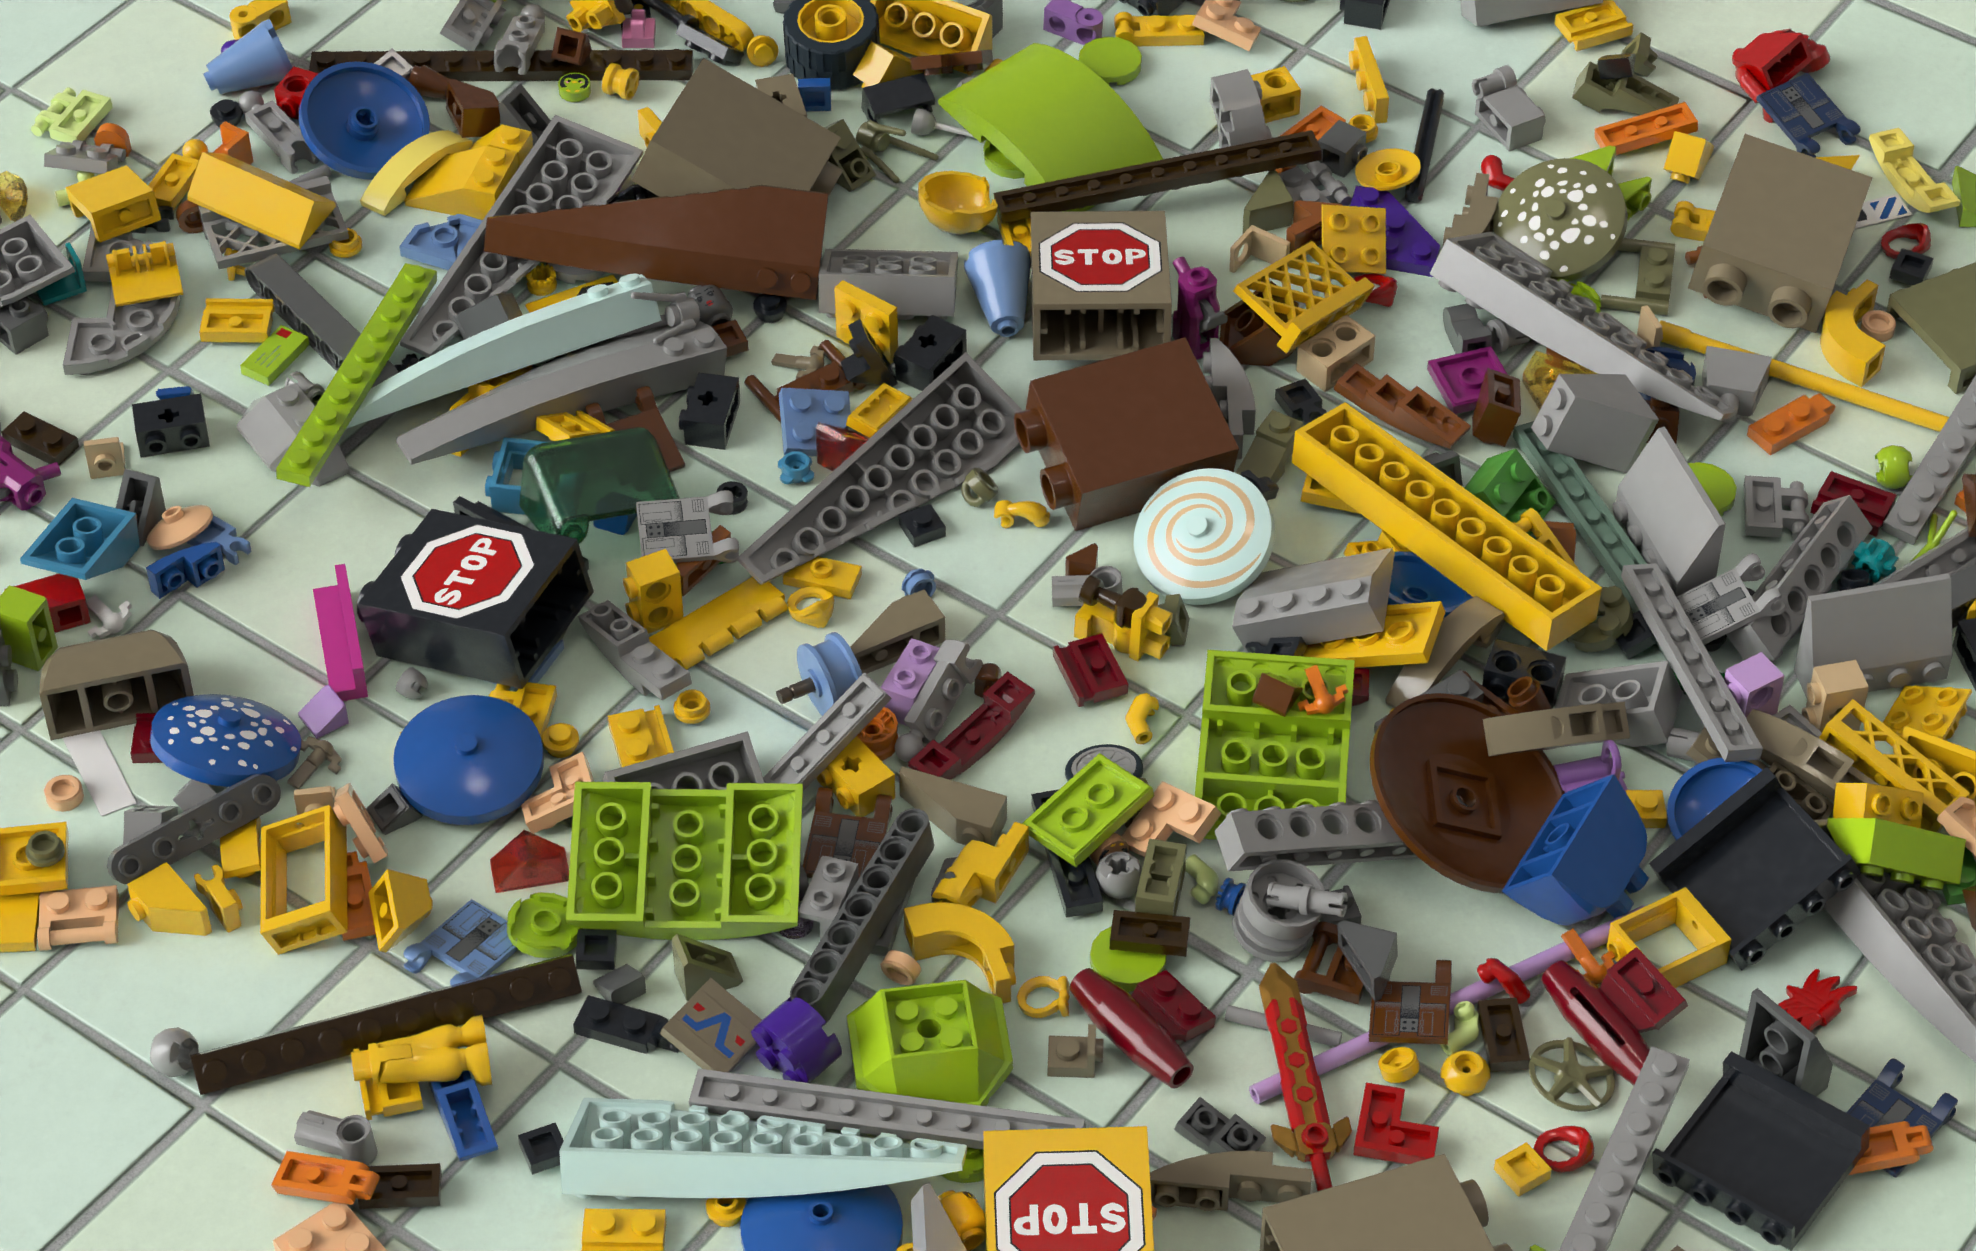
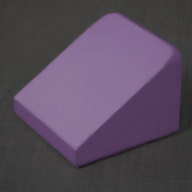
M329 684L324 686L298 712L299 718L316 739L349 723L344 702Z

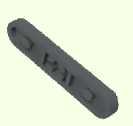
M255 774L245 778L117 847L111 852L107 861L109 874L114 880L122 884H128L165 862L169 865L177 862L271 811L280 800L281 790L279 784L275 779L264 774ZM209 819L212 820V823H207L199 829L200 836L198 838L193 835H187L178 840L180 835L190 829L189 821L193 820L194 822L202 823Z

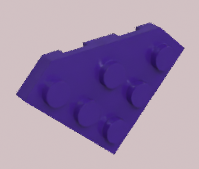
M1356 185L1350 206L1386 208V269L1433 277L1430 275V272L1440 254V245L1389 191H1379L1371 187L1366 188Z

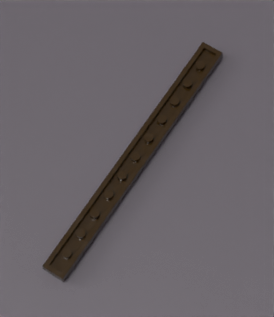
M610 49L592 50L583 65L580 66L551 59L552 50H535L530 59L531 65L527 73L520 75L518 73L519 68L513 66L506 67L502 72H496L494 68V51L489 50L396 51L412 67L415 65L420 67L426 65L440 74L458 81H559L562 76L569 73H582L590 81H602L604 73L611 63L619 64L625 70L628 68L638 70L639 80H690L693 75L694 61L693 50ZM388 51L312 52L309 71L320 73L331 66L345 62L375 63Z

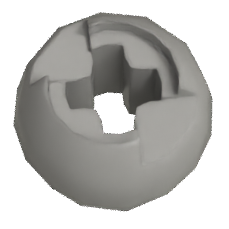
M1113 852L1107 854L1100 860L1095 872L1100 891L1115 899L1131 897L1137 892L1142 868L1138 859L1129 853Z
M179 1027L168 1028L154 1037L151 1044L150 1061L159 1073L168 1077L184 1076L193 1069L190 1055L199 1052V1045L190 1032Z

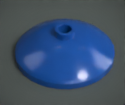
M1395 552L1387 605L1441 601L1446 611L1445 618L1458 606L1473 598L1413 552Z
M1714 758L1701 762L1684 773L1674 785L1667 804V820L1675 841L1760 773L1762 769L1748 761L1725 762L1723 758Z

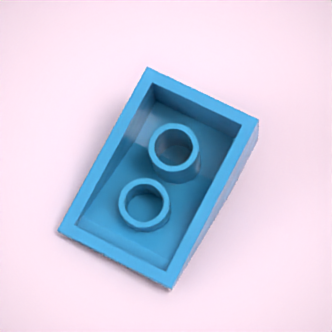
M71 498L20 558L21 564L83 580L122 568L140 547L136 513Z

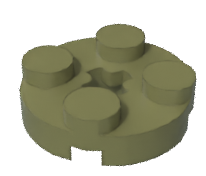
M1602 587L1597 616L1601 615L1603 617L1598 618L1597 623H1590L1566 639L1568 643H1573L1576 649L1584 652H1598L1616 645L1615 639L1622 633H1624V636L1629 633L1633 625V612L1628 600L1619 587Z

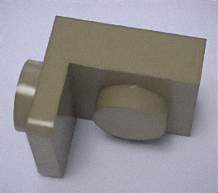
M1088 1024V1037L1049 1035L1047 1076L1095 1078V1062H1103L1104 1039H1096V1024Z

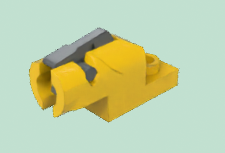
M1014 822L1007 834L1003 833L1000 836L996 847L982 841L971 840L957 857L946 858L932 888L931 901L933 903H956L972 907L980 898L996 903L1029 852V826Z

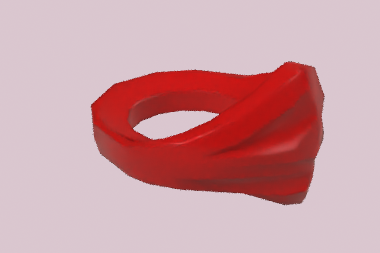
M1923 223L1907 224L1890 230L1882 236L1881 249L1888 257L1896 259L1899 251H1895L1889 246L1890 242L1894 239H1916L1919 245L1910 251L1919 254L1925 253L1931 247L1930 230Z
M1368 273L1353 278L1358 282L1366 277L1371 283L1380 285V287L1371 291L1365 302L1385 307L1393 305L1398 287L1395 278Z
M1563 1126L1545 1131L1537 1137L1533 1148L1552 1171L1565 1173L1574 1171L1591 1162L1594 1157L1592 1136L1585 1128L1578 1126ZM1553 1141H1568L1572 1145H1578L1579 1153L1567 1161L1557 1162L1548 1159L1544 1155V1148Z

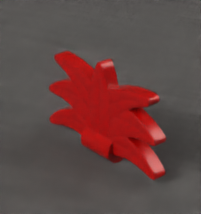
M1815 969L1807 977L1803 988L1788 985L1786 993L1790 998L1778 1005L1811 1032L1818 1025L1826 1026L1841 1012L1840 1004L1857 993V986H1844L1835 989L1840 984V976L1828 977L1818 981L1820 970Z

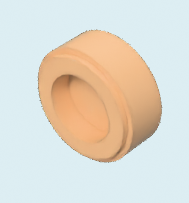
M1869 311L1862 318L1860 330L1879 342H1885L1893 337L1896 320L1885 311Z
M72 775L56 776L44 788L48 806L56 811H70L79 806L84 798L80 780Z
M897 950L888 951L881 963L883 973L889 979L901 985L914 984L921 972V967L914 958Z

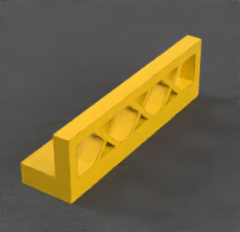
M1854 699L1826 724L1819 739L1853 759L1854 763L1852 766L1879 785L1924 792L1921 829L1939 833L1944 826L1936 820L1937 817L1959 797L1968 798L1970 795L1969 791ZM1852 714L1863 723L1864 731L1852 730L1843 721ZM1874 741H1886L1893 747L1894 754H1882L1875 748ZM1904 764L1916 765L1922 770L1923 778H1912L1905 772ZM1933 788H1944L1955 798L1946 805L1934 795Z

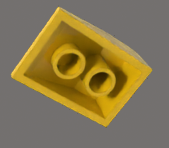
M484 146L448 154L416 179L405 199V206L450 215L463 214L483 220L518 170L517 152Z

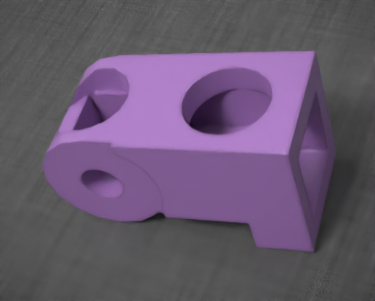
M1051 0L1044 8L1043 30L1082 45L1094 39L1102 38L1103 15L1097 9L1083 8V6L1073 3L1071 0Z

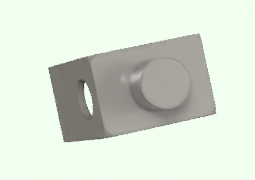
M1712 346L1706 347L1702 385L1737 411L1734 417L1721 420L1722 422H1733L1737 415L1747 417L1753 415L1767 385L1772 357Z

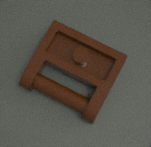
M1323 921L1318 922L1312 935L1314 941L1302 970L1297 971L1294 977L1298 983L1299 992L1303 994L1316 992L1359 1005L1365 986L1339 946L1335 951L1326 976L1317 973L1327 946L1333 943L1338 944L1337 925Z

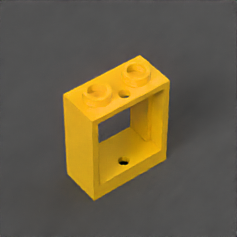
M1685 887L1611 922L1607 950L1614 953L1616 957L1613 960L1618 962L1637 947L1635 942L1672 924H1676L1697 949V951L1658 969L1671 985L1677 988L1726 964L1732 939Z

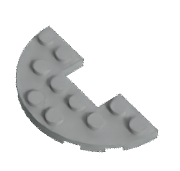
M91 226L82 268L85 282H111L106 254H111L112 250L129 248L130 256L134 255L132 246L136 247L137 254H143L142 244H146L148 253L150 252L149 244L153 243L149 240L144 243L132 237L131 232L100 243L95 238ZM112 289L106 318H72L63 361L65 375H88L92 372L105 370L127 362L151 348L163 337L174 322L180 306L181 295L116 307Z

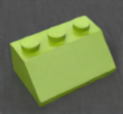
M1878 818L1827 819V828L1835 844L1846 855L1850 854L1856 865L1861 867V874L1883 877L1885 872L1891 874V881L1912 884L1914 879L1920 880V887L1931 890H1943L1944 884H1960L1966 839Z

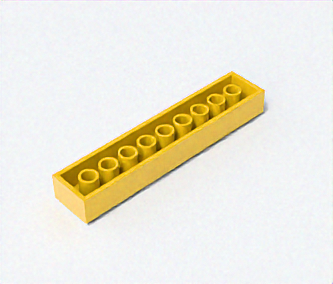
M1346 402L1295 431L1292 463L1472 597L1477 596L1504 612L1505 617L1503 619L1545 651L1550 650L1597 619L1602 592L1601 586Z

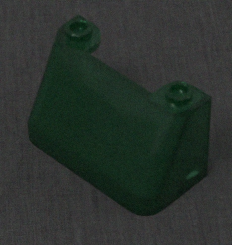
M637 427L541 443L529 449L524 457L519 501L520 508L538 531L575 538L579 544L587 536L589 521L637 513L636 502L680 499L659 444L646 428Z

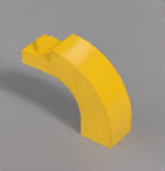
M1868 279L1857 289L1852 288L1847 295L1837 290L1828 301L1820 336L1821 349L1827 362L1841 376L1861 388L1881 370L1886 347L1885 344L1862 332L1857 326L1862 321L1864 314L1874 310L1878 285Z
M935 902L903 908L904 933L913 958L916 961L939 955L965 957L981 968L993 995L1001 997L1003 1004L1011 1002V986L1016 985L1014 943L1001 924L980 910L956 903Z

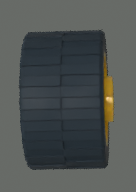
M870 0L792 1L783 16L785 58L790 73L797 79L830 78L831 90L847 89L848 87L860 84L862 81L853 76L858 64L865 55L871 41L880 45L879 17L874 4Z

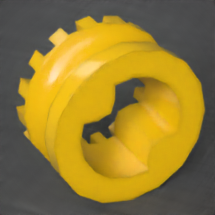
M541 263V266L538 264L526 275L527 288L531 294L546 296L553 293L557 288L556 271L548 264L546 266Z

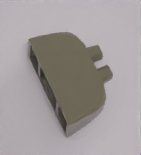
M155 630L141 631L59 648L43 665L39 692L50 740L135 724L136 713H157L162 707L172 701L194 696L188 665L177 642L171 636Z

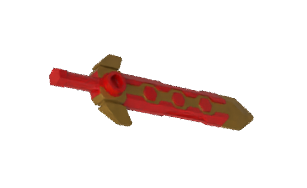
M1271 963L1259 985L1268 1031L1272 1037L1281 1077V1089L1290 1128L1272 1124L1273 1141L1292 1158L1296 1155L1297 1159L1302 1162H1311L1318 1192L1333 1187L1327 1160L1334 1156L1335 1151L1337 1153L1341 1151L1352 1129L1349 1117L1347 1116L1333 1124L1331 1129L1322 1085L1316 1071L1306 1028L1307 1021L1298 983L1277 963Z

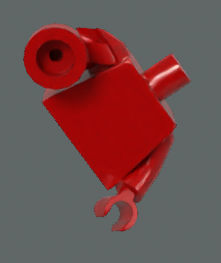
M1791 29L1760 34L1745 48H1737L1733 52L1732 61L1736 67V79L1742 89L1757 104L1759 103L1756 100L1758 95L1788 82L1798 72L1810 73L1825 67L1830 62V55L1826 46L1817 44L1813 39H1808L1809 36L1807 34L1796 33ZM1762 107L1763 119L1768 123H1772L1773 119Z

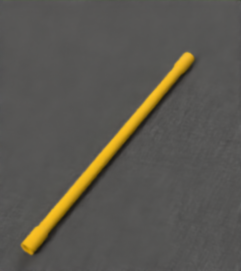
M1660 321L1663 331L1661 342L1682 349L1687 348L1702 354L1706 353L1707 346L1757 354L1693 333L1687 328ZM1771 359L1769 376L1937 432L1942 430L1949 419L1947 416Z

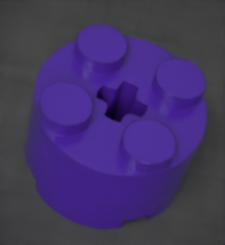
M791 997L786 999L751 1031L752 1037L760 1047L756 1051L759 1061L769 1070L776 1067L783 1073L782 1077L784 1080L811 1083L842 1055V1048L835 1033L828 1037L821 1028L826 1023L823 1017L811 1005L798 997H795L792 1001Z

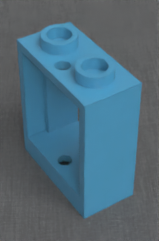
M504 437L500 451H495L493 455V475L487 476L485 483V495L491 498L492 508L504 513L575 519L589 470L587 450L571 452L558 442ZM513 469L564 474L560 490L509 485Z

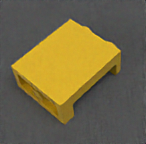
M127 165L65 187L73 214L77 218L86 216L91 221L95 238L100 243L161 220L153 190Z

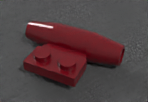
M1637 947L1607 970L1600 988L1563 960L1557 961L1548 967L1541 978L1543 985L1564 1019L1607 1066L1633 1086L1650 1051L1640 1033L1655 1029L1659 1030L1688 1007L1682 995Z
M1091 968L1080 971L1070 984L1071 993L1093 1024H1096V1027L1135 1065L1173 1089L1187 1082L1193 1073L1194 1066L1175 1040L1186 1042L1214 1028L1216 1016L1171 973L1164 970L1138 983L1131 995Z

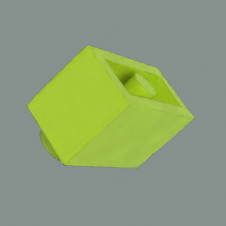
M9 585L0 596V629L3 633L5 645L11 646L13 663L40 671L45 661L58 648L47 598Z

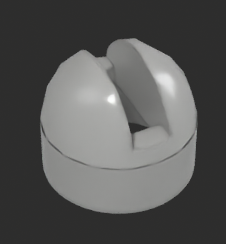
M409 667L399 678L396 684V691L409 699L420 698L423 696L418 692L421 687L428 688L426 677L414 667Z

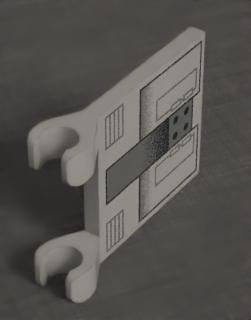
M719 491L705 497L636 502L642 557L666 549L674 563L718 560L727 563L738 561L739 542L736 538H726L713 543L709 512L718 515H730L733 512V494L731 491Z
M1752 553L1745 556L1734 569L1677 596L1679 603L1704 645L1762 616H1776L1785 612L1786 605L1781 600L1782 595L1778 589L1771 588L1765 591L1755 602L1743 581H1757L1765 576V570L1760 565L1761 561L1758 555Z

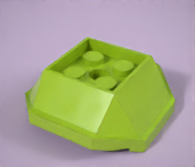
M967 980L880 989L874 996L846 1016L855 1083L858 1090L987 1106L989 1098L1000 1088L1013 1070V1058L1002 998L980 990Z

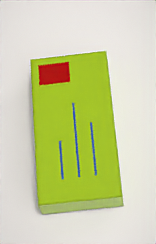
M280 325L240 365L241 374L269 386L310 345L308 336Z

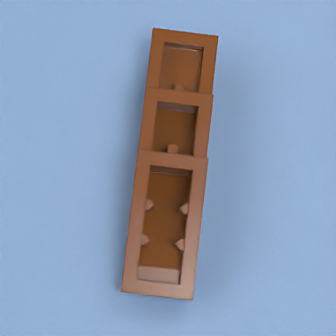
M1358 363L1354 364L1336 381L1333 389L1364 411L1387 424L1419 439L1448 449L1457 443L1471 428V425L1418 386L1410 392L1386 374L1379 380Z

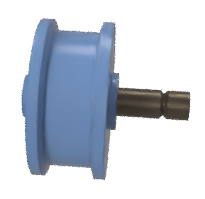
M832 632L825 636V640L822 643L814 646L805 643L798 647L797 664L802 681L790 685L789 688L785 687L776 691V696L780 704H785L808 694L816 709L823 716L862 675V671L845 639L837 632Z

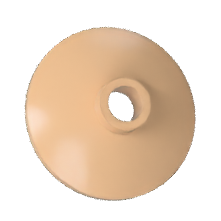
M205 505L184 508L180 506L171 507L162 514L163 519L149 532L147 543L154 550H166L182 545L208 527L213 519V513Z

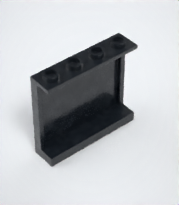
M1768 767L1764 768L1649 863L1658 879L1671 893L1686 887L1732 939L1728 956L1741 971L1748 965L1759 962L1764 957L1766 950L1777 941L1788 938L1795 931L1796 926L1808 916L1819 913L1824 908L1826 901L1838 891L1848 889L1861 873L1850 854L1846 855L1786 792Z
M1731 1051L1723 1061V1076L1664 1152L1657 1148L1652 1152L1653 1174L1665 1185L1670 1187L1676 1186L1690 1194L1699 1204L1703 1206L1710 1205L1724 1213L1733 1223L1740 1226L1745 1225L1760 1233L1763 1239L1770 1244L1781 1245L1792 1251L1869 1148L1870 1125Z

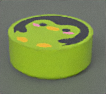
M569 73L559 79V95L562 99L569 102H580L589 97L591 85L590 79L582 73Z

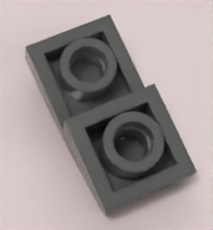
M1201 1097L1182 1116L1174 1128L1184 1138L1210 1154L1228 1151H1257L1266 1140L1263 1134L1237 1114H1234L1229 1119Z

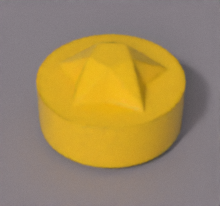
M1407 1047L1390 1049L1378 1061L1383 1079L1390 1083L1408 1081L1420 1069L1416 1052Z

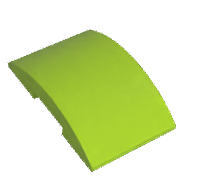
M1033 43L938 99V104L980 143L986 139L989 140L1025 174L1024 184L1026 186L1163 160L1157 146L1140 120L1124 100L1100 76L1069 54L1045 44ZM1096 205L1062 212H1084L1090 210Z
M1207 650L1195 797L1216 806L1221 815L1204 839L1217 840L1215 830L1224 821L1226 815L1236 809L1245 808L1248 811H1259L1272 806L1290 809L1305 804L1321 807L1337 802L1346 803L1355 660ZM1317 665L1324 684L1331 695L1337 693L1336 687L1346 684L1349 693L1344 694L1345 701L1336 706L1329 714L1317 713L1307 715L1306 710L1300 711L1297 705L1298 702L1307 699L1309 704L1315 701L1304 669ZM1270 672L1303 687V691L1285 717L1252 702L1262 673Z
M575 782L566 913L567 924L584 929L617 930V935L660 940H672L676 934L693 940L732 939L768 934L798 926L803 784L727 783V790L652 789L651 782Z

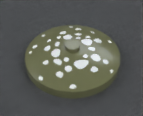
M1562 158L1548 160L1530 167L1518 175L1506 187L1496 206L1493 228L1496 235L1552 270L1550 278L1554 280L1565 279L1570 282L1590 275L1611 259L1623 241L1627 228L1628 214L1620 187L1609 173L1591 162Z

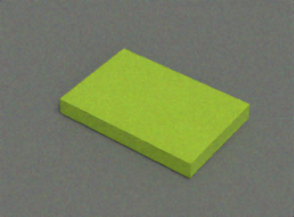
M1099 753L1022 824L1029 826L1030 837L1074 867H1077L1155 795L1150 785Z

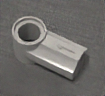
M1101 566L1091 572L1090 575L1104 582V589L1123 594L1122 576L1118 569L1112 566ZM1090 575L1052 576L1053 607L1082 606L1084 603L1079 601L1080 590Z
M309 1110L308 1112H302L297 1121L294 1138L298 1145L342 1156L344 1160L362 1162L366 1165L371 1164L377 1156V1147L370 1122L363 1116L351 1115L341 1119Z

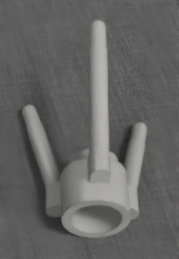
M632 292V299L667 301L671 303L665 308V317L661 318L662 321L615 336V338L666 324L675 326L653 339L654 344H659L685 330L696 328V324L700 320L699 306L695 299L687 298L685 292L677 294Z

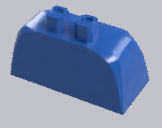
M1615 774L1568 791L1560 797L1503 888L1502 892L1541 918L1564 926L1599 916L1604 911H1607L1613 918H1617L1631 910L1634 903L1624 892V889L1629 894L1638 892L1649 879L1639 866L1646 853L1647 833L1638 811Z

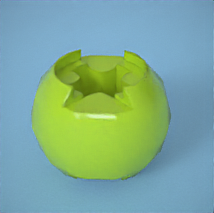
M1890 445L1882 448L1875 455V459H1878L1879 472H1876V479L1879 484L1890 489H1899L1908 484L1913 476L1909 472V462H1913L1910 451L1903 446Z

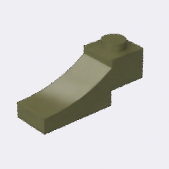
M1589 62L1577 77L1572 95L1573 99L1599 113L1602 109H1615L1642 115L1676 105L1679 102V97L1634 73L1633 77L1603 80L1600 78L1598 65Z
M1272 410L1256 430V436L1235 473L1241 475V472L1250 470L1258 478L1268 476L1276 484L1285 473V463L1293 454L1295 431L1303 427V422Z

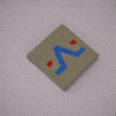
M710 978L666 1023L660 1034L702 1069L730 1073L757 1044L751 1035V1031L762 1019Z

